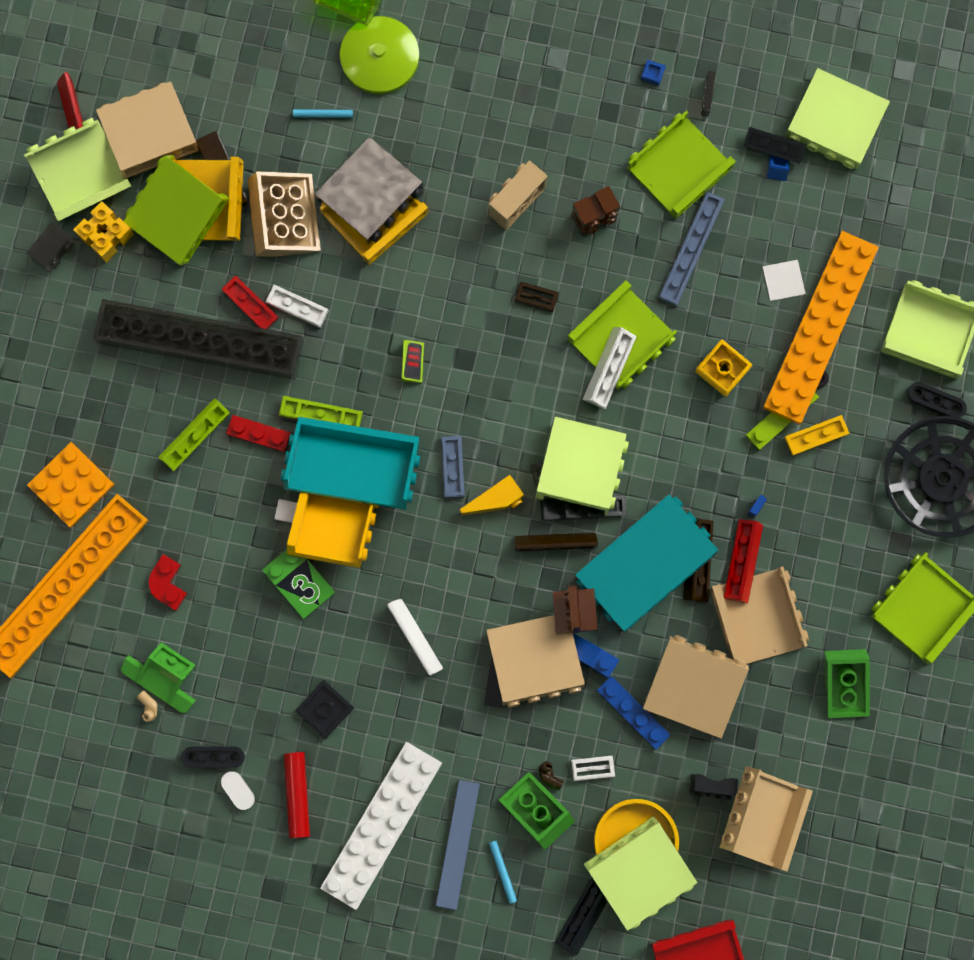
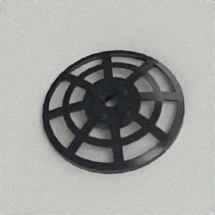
M952 416L930 417L911 425L892 444L884 466L885 490L895 512L912 528L924 534L940 538L961 537L974 532V525L962 530L958 518L974 510V493L967 489L969 477H974V468L967 469L960 460L965 451L974 460V449L970 446L974 439V423ZM936 424H953L964 427L969 432L963 440L950 436H938ZM928 426L929 438L918 443L911 451H908L901 445L902 441L912 432ZM939 443L954 444L958 448L953 455L941 454ZM931 444L932 457L924 462L915 456L920 449ZM895 452L905 458L901 469V483L890 484V465ZM910 462L920 469L918 480L907 481V471ZM940 473L948 475V483L943 484L939 481L938 476ZM921 488L922 492L927 496L922 505L916 502L910 493V489ZM903 491L909 503L918 511L913 521L899 508L892 492ZM963 496L972 501L965 509L956 513L954 500ZM934 501L945 503L947 514H936L928 510ZM925 516L935 520H950L953 532H937L920 526Z

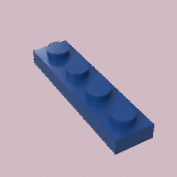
M612 676L597 690L655 750L670 736Z

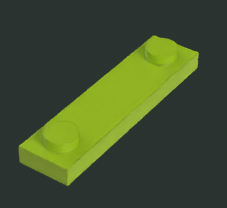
M814 393L810 405L819 398L816 393ZM771 412L746 434V437L759 451L792 421Z
M288 396L282 397L279 417L298 420V417L358 427H360L363 411Z
M214 398L158 458L174 472L230 412Z

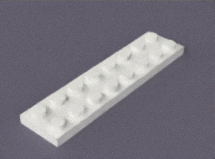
M405 743L320 889L357 910L442 762L410 743Z

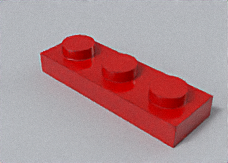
M236 275L221 289L264 333L279 319Z
M232 415L226 434L285 453L291 432Z

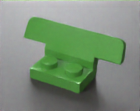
M162 642L150 654L144 665L129 655L125 658L121 667L124 675L181 713H186L196 701L180 690L183 681L194 670L195 664Z

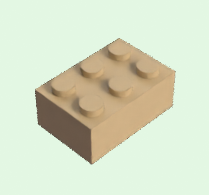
M530 160L526 165L524 163L521 164L516 170L517 174L514 178H508L499 194L496 192L489 199V216L506 231L547 187L548 176Z

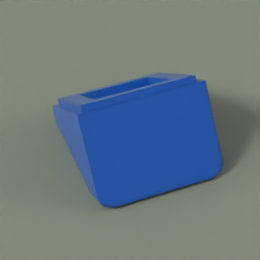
M770 155L767 178L786 181L789 172V161Z

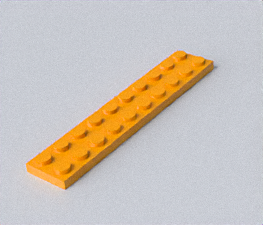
M841 231L763 409L800 425L876 255L878 246L845 231Z
M118 494L114 496L0 627V670L9 678L15 676L149 522L147 518Z

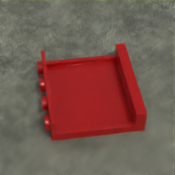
M733 919L651 943L655 960H744Z

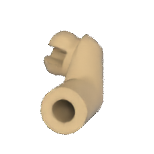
M142 691L137 699L145 705L144 714H142L143 720L150 722L155 720L157 716V703L145 691Z

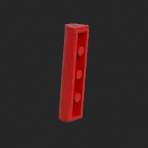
M305 752L284 753L289 838L310 837Z

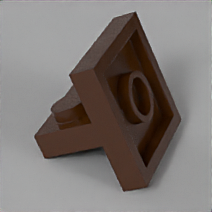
M568 586V591L553 592L556 634L598 631L594 588L577 590V586Z

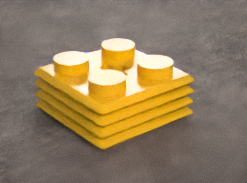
M720 340L696 368L695 372L726 397L749 371L752 363L724 340ZM719 365H721V366L727 365L728 367H727L726 370H727L728 372H726V371H723V372L720 371V368H721V367H720Z

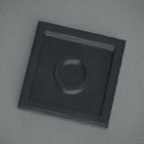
M323 680L295 711L327 739L354 707Z

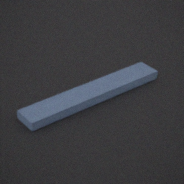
M706 192L661 291L659 300L677 307L725 199Z
M459 780L436 906L457 910L480 785L478 783Z

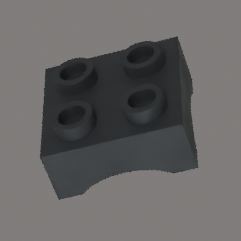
M702 774L691 775L690 791L695 792V796L710 797V794H716V799L731 800V796H736L738 779L730 778L714 781Z

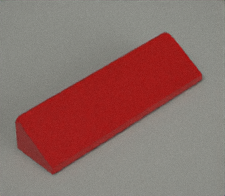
M64 72L57 81V86L68 127L74 126L77 130L83 127V120L72 79L69 73Z
M740 519L738 521L724 599L741 603L749 602L763 524L758 521Z

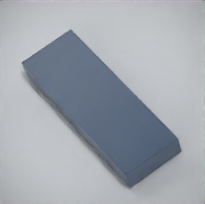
M462 436L441 437L444 498L465 497Z

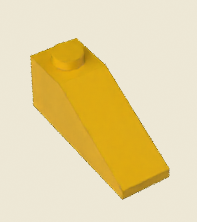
M509 475L462 507L459 512L464 516L505 510L509 507L514 509L523 502L521 499L524 498V494L511 475Z

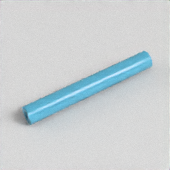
M293 109V117L353 118V110Z
M497 840L490 842L489 846L509 904L514 903L517 899Z

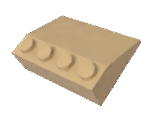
M256 171L247 180L256 256L277 257L320 252L312 174Z

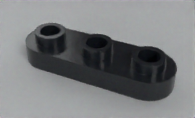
M913 383L907 390V397L911 402L944 416L961 418L967 411L966 403L962 399L924 383ZM914 391H919L920 397H916ZM934 398L938 399V405L933 403ZM952 406L957 407L958 412H953Z
M188 747L182 752L181 759L183 764L190 768H237L244 763L245 754L239 747ZM190 754H196L195 761L189 759ZM211 754H217L216 761L210 759ZM232 754H238L237 761H232Z

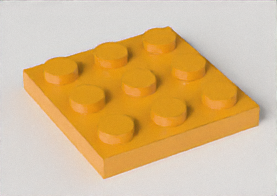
M70 442L27 486L72 528L115 484Z

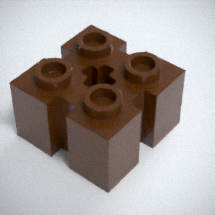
M607 186L595 192L594 195L573 203L571 216L582 236L585 234L591 235L599 230L598 226L602 224L609 226L616 222L620 205L611 188Z

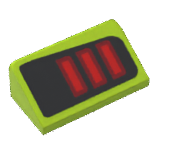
M403 340L402 382L422 383L424 343Z

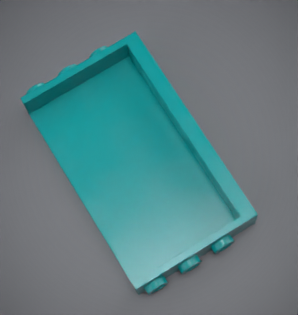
M298 417L295 433L291 434L289 439L291 450L290 452L287 451L285 456L287 467L282 469L280 480L284 481V490L406 510L407 503H412L413 491L410 490L411 485L416 483L417 473H414L415 467L419 468L420 456L417 455L420 437Z
M670 494L667 495L575 574L578 578L575 582L581 589L594 588L596 606L600 604L605 609L603 612L604 616L610 622L614 620L624 633L719 552L716 546L709 540L711 535L704 527L699 528L695 524L697 519L690 511L686 513L681 508L683 503L676 496L672 498Z

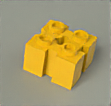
M101 201L90 212L93 217L89 221L84 218L73 230L89 247L91 246L94 252L107 263L118 252L115 247L119 243L124 246L133 237L134 233L123 220L117 219L114 212Z

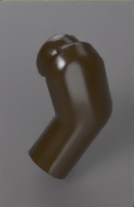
M543 762L539 767L542 782L560 790L564 781L554 777L553 766L550 762Z

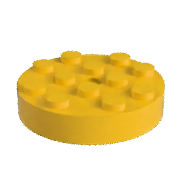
M643 799L624 800L610 807L598 821L594 833L596 855L651 817H654L660 823L678 851V830L671 816L659 805Z

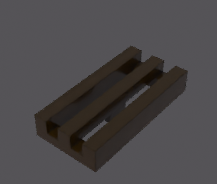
M520 281L515 302L553 313L559 292ZM522 288L553 296V299L522 291ZM520 295L549 303L551 306L521 298Z

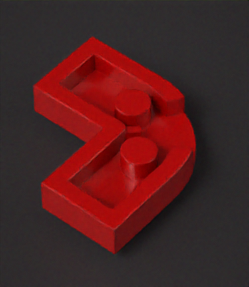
M163 554L150 574L149 589L156 599L177 611L188 593L171 584L181 565Z

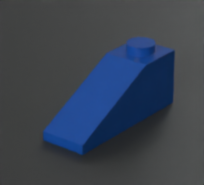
M573 633L579 662L608 679L619 659Z

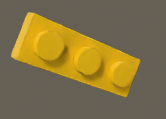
M840 415L785 436L784 439L791 456L847 436L850 433L843 416Z

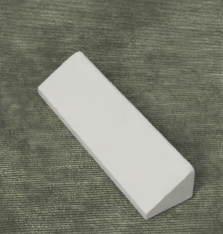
M622 327L613 328L583 397L584 401L606 409L637 336Z
M398 599L388 603L387 606L427 674L431 677L443 669L442 665L403 600Z

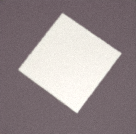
M798 260L762 266L770 301L805 294Z

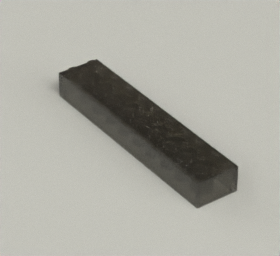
M106 299L101 300L93 337L98 344L294 380L297 378L304 344L302 335Z

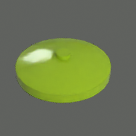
M375 16L359 21L346 33L340 48V61L344 74L355 87L371 94H388L401 89L413 78L419 63V48L415 36L403 23L390 17Z

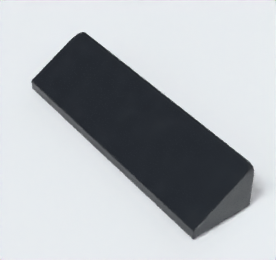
M593 878L590 879L555 943L575 955H578L608 902Z

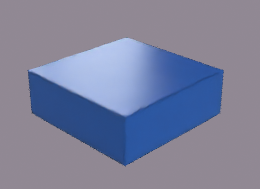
M647 60L641 80L659 86L666 65Z
M760 495L747 514L755 518L767 501V498Z

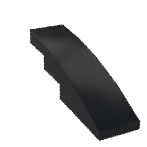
M625 495L612 496L616 498L613 510L609 509L607 515H604L605 510L560 499L540 500L541 520L627 516Z

